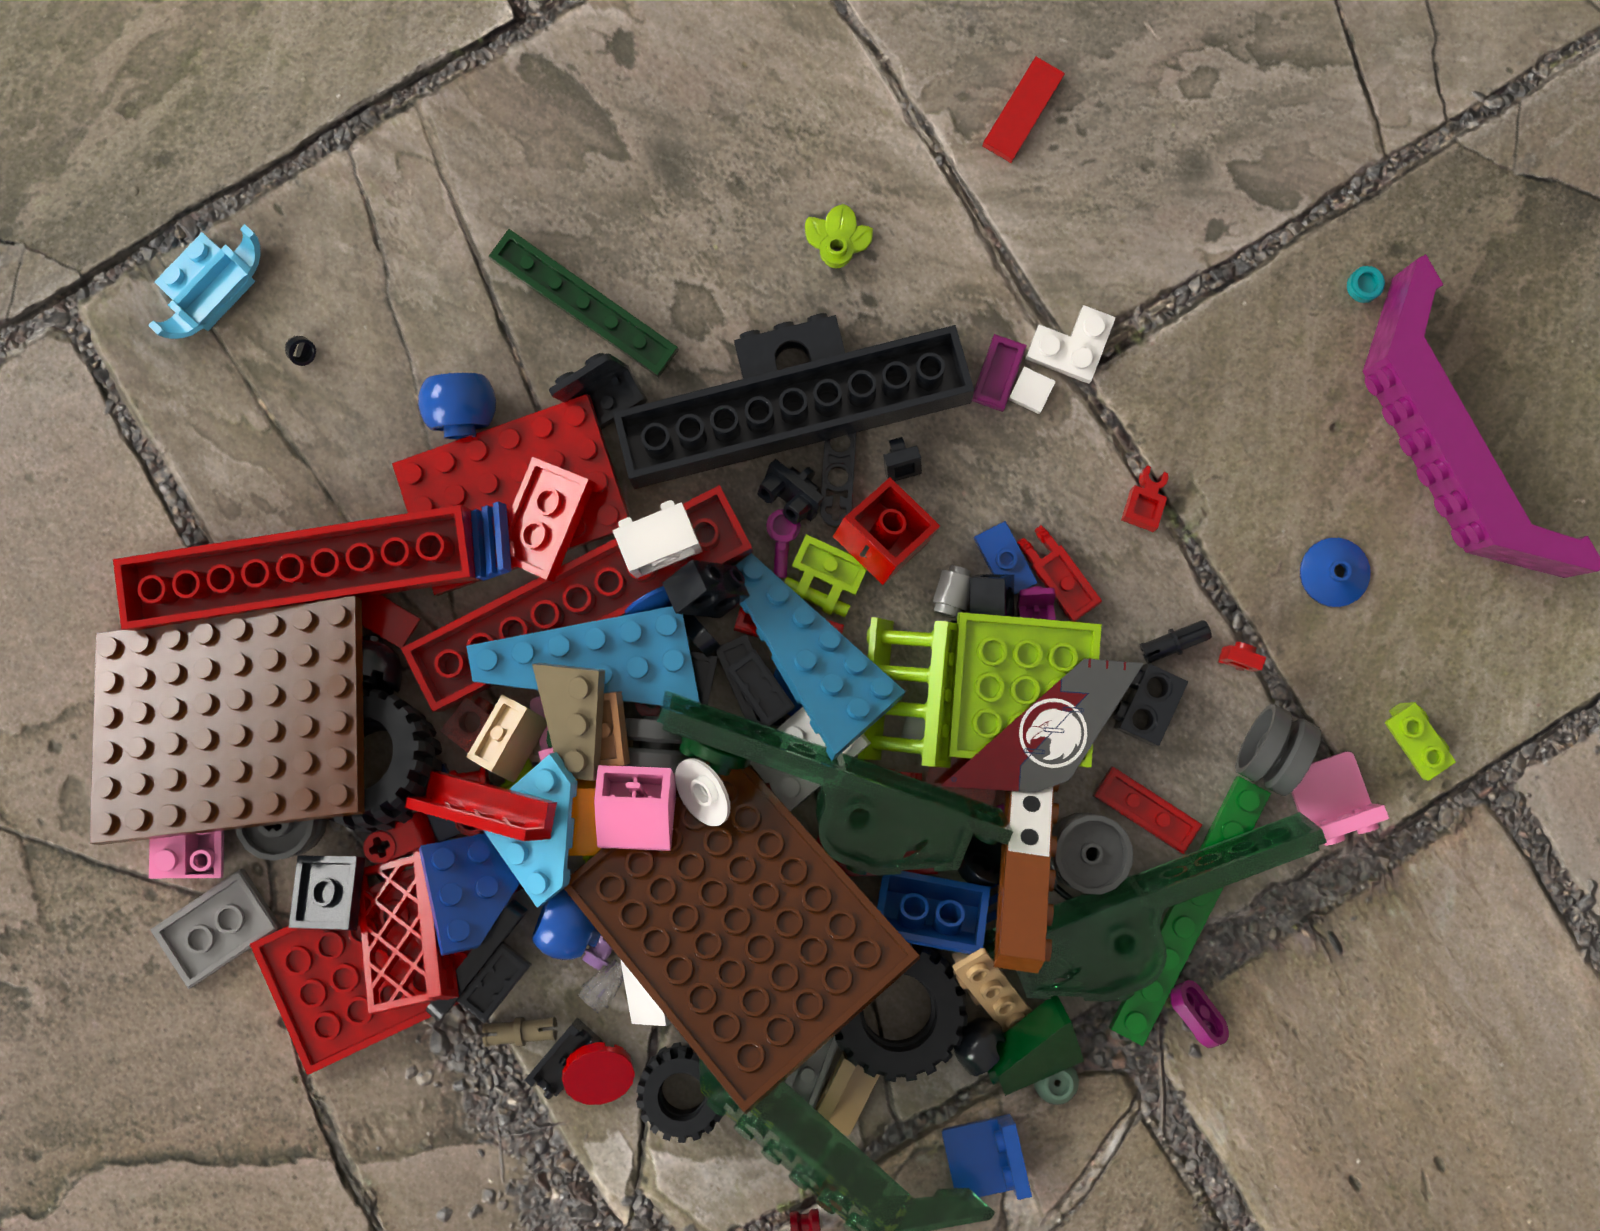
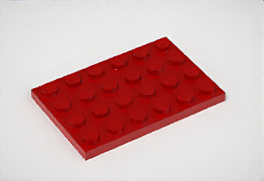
M588 394L476 433V437L470 435L392 463L408 513L462 505L472 509V511L475 509L482 511V507L487 505L493 507V503L499 501L507 505L508 517L532 457L595 482V486L568 550L614 535L612 530L619 528L618 522L630 517L591 398ZM493 517V529H494V536H495L494 517ZM511 564V570L519 568ZM482 580L432 587L434 595L439 596Z
M414 867L402 872L397 879L407 889L415 878ZM385 881L370 887L369 892L376 896ZM393 886L383 900V903L394 910L404 894ZM410 900L400 916L412 924L419 914L418 904ZM378 908L372 917V927L378 932L389 918V915L381 908ZM360 917L358 918L357 931L288 928L289 926L250 943V947L307 1075L432 1017L425 1011L430 1002L377 1014H368ZM396 921L386 938L397 946L407 932V929ZM414 935L404 952L416 960L422 951V941ZM383 943L375 953L376 963L382 968L393 953ZM471 950L454 953L456 969ZM399 958L389 974L401 982L411 966L402 958ZM417 972L408 989L415 995L427 993L425 977ZM386 979L378 990L380 1003L388 1002L397 989ZM403 994L400 999L407 998V996Z

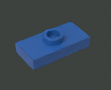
M1006 521L974 537L992 574L1014 575V595L1019 593L1020 590L1027 589L1038 583Z

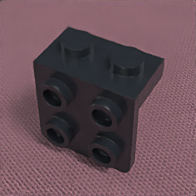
M609 353L593 355L586 360V366L575 373L567 372L555 380L556 384L549 389L552 397L564 403L588 394L601 430L615 422L613 412L642 405L648 401L629 365Z

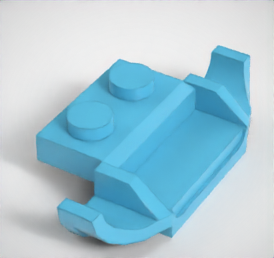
M245 224L240 229L243 235L242 242L235 251H232L226 244L220 249L210 238L201 232L155 281L172 299L168 306L175 312L171 318L164 322L153 320L148 325L157 335L164 338L179 339L192 336L203 328L209 331L254 284L255 280L252 276L259 265L261 256L260 243L255 233Z

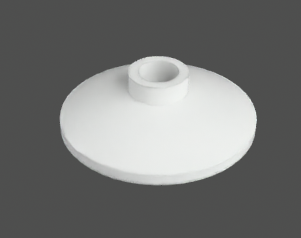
M688 758L679 763L675 772V782L680 798L686 808L695 818L706 825L719 826L724 823L730 815V800L721 778L710 766L701 760Z

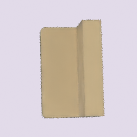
M502 694L466 758L511 782H515L547 726L546 719Z
M842 1052L811 1115V1124L822 1130L829 1126L849 1136L880 1075L876 1074L875 1077L864 1073V1068L859 1065L855 1067L847 1059V1054Z

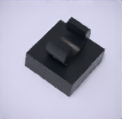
M903 437L889 440L890 453L883 455L887 479L890 477L895 482L922 474L921 455L917 445L906 448Z

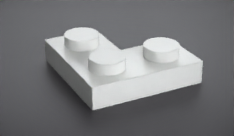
M1083 305L1071 336L1039 324L1025 359L1089 384L1092 381L1116 317Z

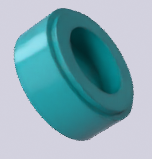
M1372 266L1358 268L1347 280L1349 295L1355 301L1361 303L1373 301L1381 295L1385 288L1383 274Z

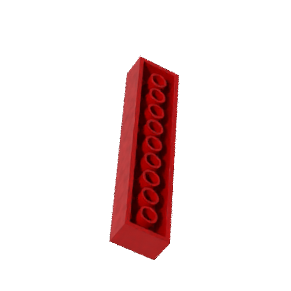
M718 485L683 503L703 552L642 577L635 578L629 572L615 538L562 565L554 582L539 577L402 647L401 650L432 712H444L494 686L472 681L466 648L468 645L623 616L629 605L643 595L662 587L666 579L692 559L730 565L753 553L752 546L721 486Z
M457 505L113 559L121 630L136 631L262 609L352 596L364 598L480 580L475 578L471 522L472 509Z

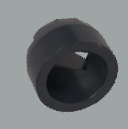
M293 336L285 344L286 355L295 365H308L316 356L315 345L304 336Z

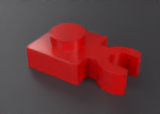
M1146 466L1141 471L1138 479L1141 487L1134 485L1130 489L1121 521L1154 532L1158 529L1167 500L1166 496L1160 495L1158 492L1167 484L1169 476L1168 473L1164 472L1160 475L1158 482H1153L1149 477L1151 467Z
M1237 641L1235 646L1229 645L1222 648L1218 663L1233 666L1239 671H1244L1245 669L1255 672L1262 671L1266 657L1256 654V647Z

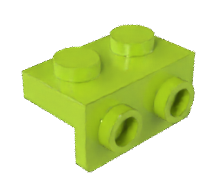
M1416 702L1399 703L1389 710L1392 717L1385 721V725L1423 780H1431L1456 763L1449 752L1448 744L1436 733L1429 723L1428 715Z

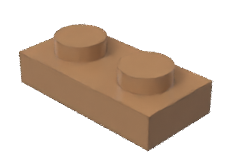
M622 691L605 692L600 765L625 766L630 764Z

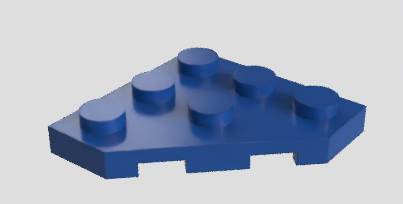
M485 833L421 845L419 853L441 956L478 948L520 882Z

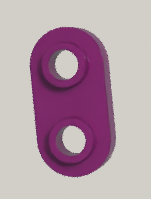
M1186 980L1172 988L1171 1005L1192 1031L1195 1038L1207 1048H1214L1226 1043L1229 1037L1227 1023L1202 988L1192 980Z

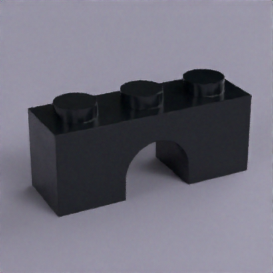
M826 313L810 316L807 318V322L794 325L791 321L775 325L773 327L774 330L760 333V330L747 331L740 334V339L734 340L743 379L776 371V359L781 352L787 349L801 350L807 355L809 362L845 353L836 315L828 317Z

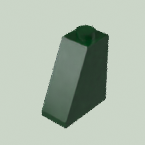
M1057 994L1048 998L1003 1034L1006 1041L1004 1043L999 1041L996 1045L1000 1060L987 1073L993 1085L1000 1083L1006 1096L1084 1062L1072 1022Z

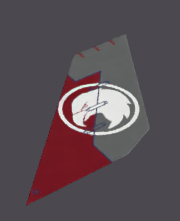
M1084 658L941 786L1035 793L1069 781L1144 663Z

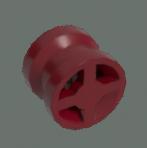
M811 1209L807 1214L790 1211L791 1231H821L819 1210Z

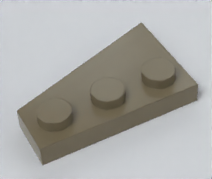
M546 663L532 664L553 752L558 753L566 769L576 779L595 781L601 758L605 670Z

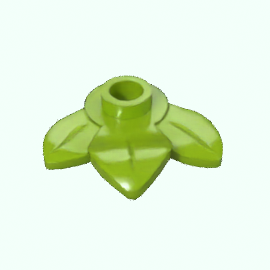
M841 204L830 210L826 220L808 217L805 222V235L808 243L819 249L820 257L826 265L831 268H842L851 261L855 253L864 251L869 247L873 238V228L862 225L857 226L854 211L849 206ZM832 248H841L842 250L834 251Z

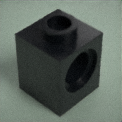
M978 574L970 577V613L1014 617V575Z

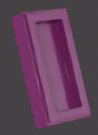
M996 334L993 335L974 389L973 402L1001 412L1004 411L1027 345Z

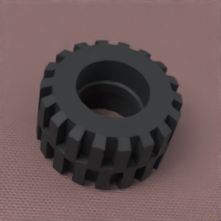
M681 1042L673 1043L671 1048L667 1049L665 1046L660 1049L656 1056L653 1055L648 1061L637 1085L636 1093H638V1098L636 1102L637 1108L642 1109L640 1117L644 1123L650 1122V1130L655 1135L660 1131L664 1133L662 1139L670 1141L672 1136L678 1137V1143H686L688 1137H692L693 1141L701 1139L702 1133L706 1132L709 1134L714 1129L716 1122H720L724 1111L705 1094L703 1101L691 1109H678L669 1104L665 1099L662 1086L664 1081L671 1075L677 1073L690 1074L699 1080L703 1088L714 1076L689 1044L681 1046Z

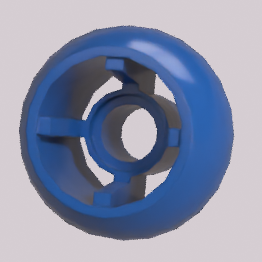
M439 374L427 377L423 382L418 395V407L424 423L430 430L443 431L445 439H462L470 435L476 437V429L486 428L490 425L496 411V398L489 380L482 374Z
M563 889L543 905L532 935V941L542 953L551 958L573 960L583 955L587 945L595 947L601 934L565 889Z

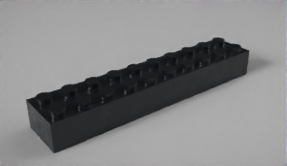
M956 325L615 411L613 416L629 480L633 488L638 489L970 404L974 394V387Z

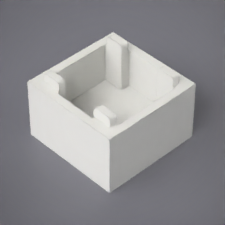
M669 500L660 505L661 511L634 522L630 517H627L618 522L619 528L612 530L627 568L635 578L642 577L703 552L682 502L675 505L672 500Z

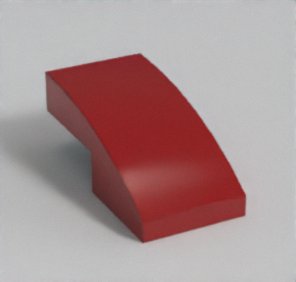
M384 595L360 598L362 599V625L399 648L404 647L421 621V618L397 605Z

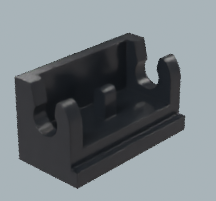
M576 1018L524 1081L531 1087L540 1086L545 1091L544 1097L547 1099H551L553 1096L557 1097L564 1088L562 1070L566 1065L569 1055L582 1046L603 1042V1040L581 1020Z

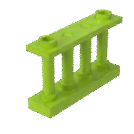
M871 617V626L867 631L868 658L892 680L927 682L929 685L928 699L925 704L898 702L863 733L871 744L858 754V759L881 760V752L886 750L920 754L922 766L950 768L951 757L947 756L953 668L955 664V641L958 624L948 621H935L932 633L893 630L894 621ZM892 644L931 647V665L929 668L891 666ZM885 715L924 718V737L922 740L883 736Z

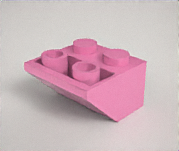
M598 765L594 798L598 848L671 851L676 799L675 775L671 768Z
M224 830L149 839V879L223 878Z

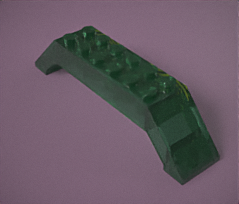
M699 1058L700 1091L708 1098L707 1105L718 1115L724 1116L726 1114L736 1123L734 1129L743 1138L749 1141L754 1139L762 1146L761 1153L766 1159L775 1165L781 1163L790 1171L789 1178L793 1183L804 1190L809 1188L818 1197L816 1202L821 1208L830 1214L837 1213L845 1221L843 1226L847 1231H932L991 1220L995 1214V1211L969 1188L937 1189L934 1196L912 1197L784 1081L751 1111L745 1114Z

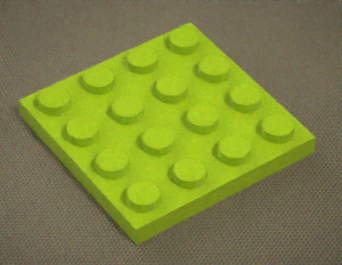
M959 612L957 614L958 627L955 641V664L953 668L947 756L960 758L974 757L1084 658L1099 660L1102 624ZM1093 744L1078 767L1092 768Z

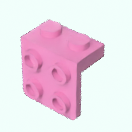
M1342 752L1313 762L1302 781L1291 792L1308 840L1323 842L1325 846L1344 841L1346 839L1344 834L1356 830L1358 834L1374 831L1379 828V822L1389 819L1384 805L1371 803L1357 761L1351 752Z

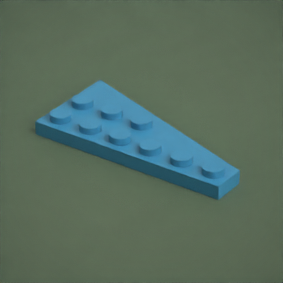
M751 553L735 565L743 574L745 586L750 595L740 605L745 613H749L755 623L757 635L762 642H766L772 653L771 658L797 703L802 704L811 719L809 724L815 734L819 733L827 747L826 753L831 761H833L903 698L906 691Z
M673 606L466 646L472 681L476 683L538 690L532 666L535 663L605 670L604 693L622 691L624 702L701 711L683 614H676Z

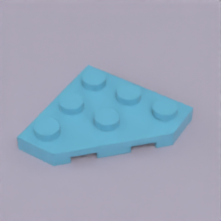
M557 752L545 757L509 789L557 802L551 838L521 841L483 830L537 908L545 905L570 882L571 869H567L569 849L573 845L575 818H571L573 797L577 796L578 781L566 769L563 760Z

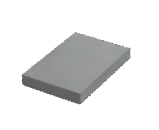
M240 869L150 930L187 988L190 989L251 948L250 943L272 934L282 927L246 871Z

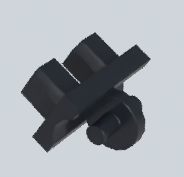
M776 458L769 464L765 478L760 484L757 493L766 503L772 504L778 497L783 499L787 503L784 506L783 514L794 525L805 518L811 522L817 516V510L824 499V496L818 492L819 487L811 481L815 475L813 469L807 467L800 473L793 466L790 469L787 468Z

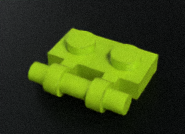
M806 534L792 564V568L803 572V576L800 582L787 576L784 583L803 600L822 607V612L829 615L833 612L845 618L851 605L838 600L842 590L855 596L867 570L851 554ZM813 578L832 585L829 595L810 587Z

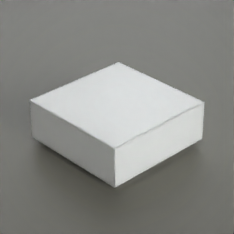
M1024 367L1008 400L1040 414L1056 381Z

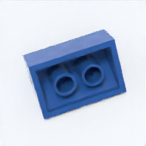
M884 868L877 909L908 943L972 954L983 948L991 887Z

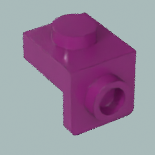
M1033 586L1020 590L1017 602L1018 617L1056 620L1054 610L1055 589Z

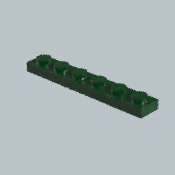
M508 229L490 253L489 258L494 263L658 378L679 349L676 345L512 230Z

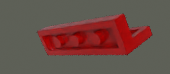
M431 771L426 796L407 797L405 808L517 840L535 841L551 838L557 802L441 771Z

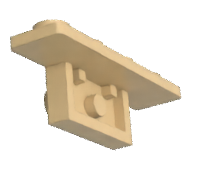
M980 948L972 954L960 952L951 954L955 961V964L952 966L954 969L953 973L956 975V979L962 989H967L976 1006L981 1004L992 1019L1002 1026L1004 1033L1033 1011L1000 968L993 967L994 960L985 948Z

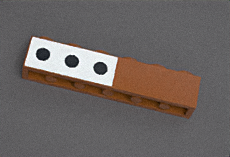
M1060 784L1035 793L1005 791L993 967L1038 974L1044 962L1050 961L1052 940L1046 938L1047 926L1052 925L1054 905L1048 903L1049 891L1052 892L1054 889L1056 877L1055 870L1050 869V857L1054 858L1057 850V836H1052V824L1056 825L1059 814V804L1053 803L1054 792H1058Z

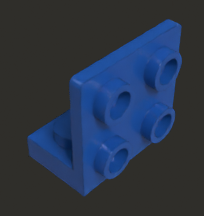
M1011 1114L942 1129L943 1142L957 1201L961 1202L1010 1190L1014 1191L1018 1200L1032 1197L1016 1123Z

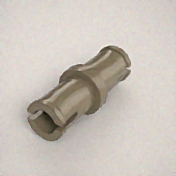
M516 1017L512 1022L485 1023L482 1027V1033H497V1035L482 1037L485 1047H489L492 1045L515 1043L517 1047L525 1046L526 1042L557 1040L558 1030L543 1031V1028L558 1027L556 1017L533 1020Z

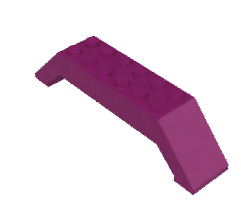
M1427 255L1419 257L1392 278L1362 372L1366 377L1365 385L1367 389L1378 398L1383 407L1382 414L1389 425L1394 426L1398 433L1401 449L1407 456H1411L1414 461L1420 482L1429 488L1435 498L1434 506L1437 512L1442 517H1445L1451 526V535L1454 542L1463 548L1465 553L1562 578L1600 571V556L1588 536L1573 538L1533 525L1530 522L1424 336L1435 291L1442 287L1443 283Z

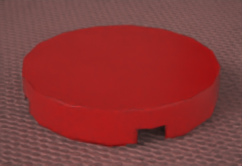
M605 1042L588 1044L580 1047L567 1058L566 1065L562 1070L563 1086L566 1093L577 1102L586 1105L609 1103L626 1094L632 1086L635 1075L634 1064L631 1055L621 1046L615 1044L614 1047L606 1046Z

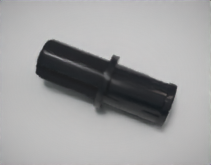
M1201 620L1176 631L1169 629L1168 634L1139 645L1141 651H1144L1143 657L1146 663L1152 664V662L1175 653L1181 655L1183 654L1182 650L1211 639L1212 634L1207 622Z

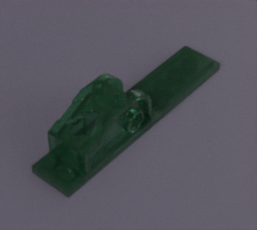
M665 690L657 722L663 724V730L821 785L815 806L821 844L830 857L845 864L848 870L856 874L866 875L868 872L877 876L901 874V870L934 868V871L959 870L973 833H975L977 839L991 845H995L996 842L1008 845L1013 830L1000 808L841 753L831 761L826 753L827 747ZM907 851H916L914 854L903 858Z
M1301 812L1127 877L1116 889L1104 894H1082L1054 905L1052 925L1047 926L1046 938L1052 940L1050 961L1044 962L1038 974L1017 971L1026 997L1051 999V996L1084 997V1001L1099 1002L1123 1001L1131 998L1136 991L1146 988L1155 982L1165 967L1167 951L1161 935L1160 921L1166 908L1320 850L1319 845L1327 843L1323 830ZM996 927L985 931L983 948L986 949L993 960ZM1057 978L1066 979L1059 983H1054Z

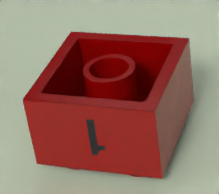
M889 477L844 517L832 537L884 585L928 544L940 528V525Z

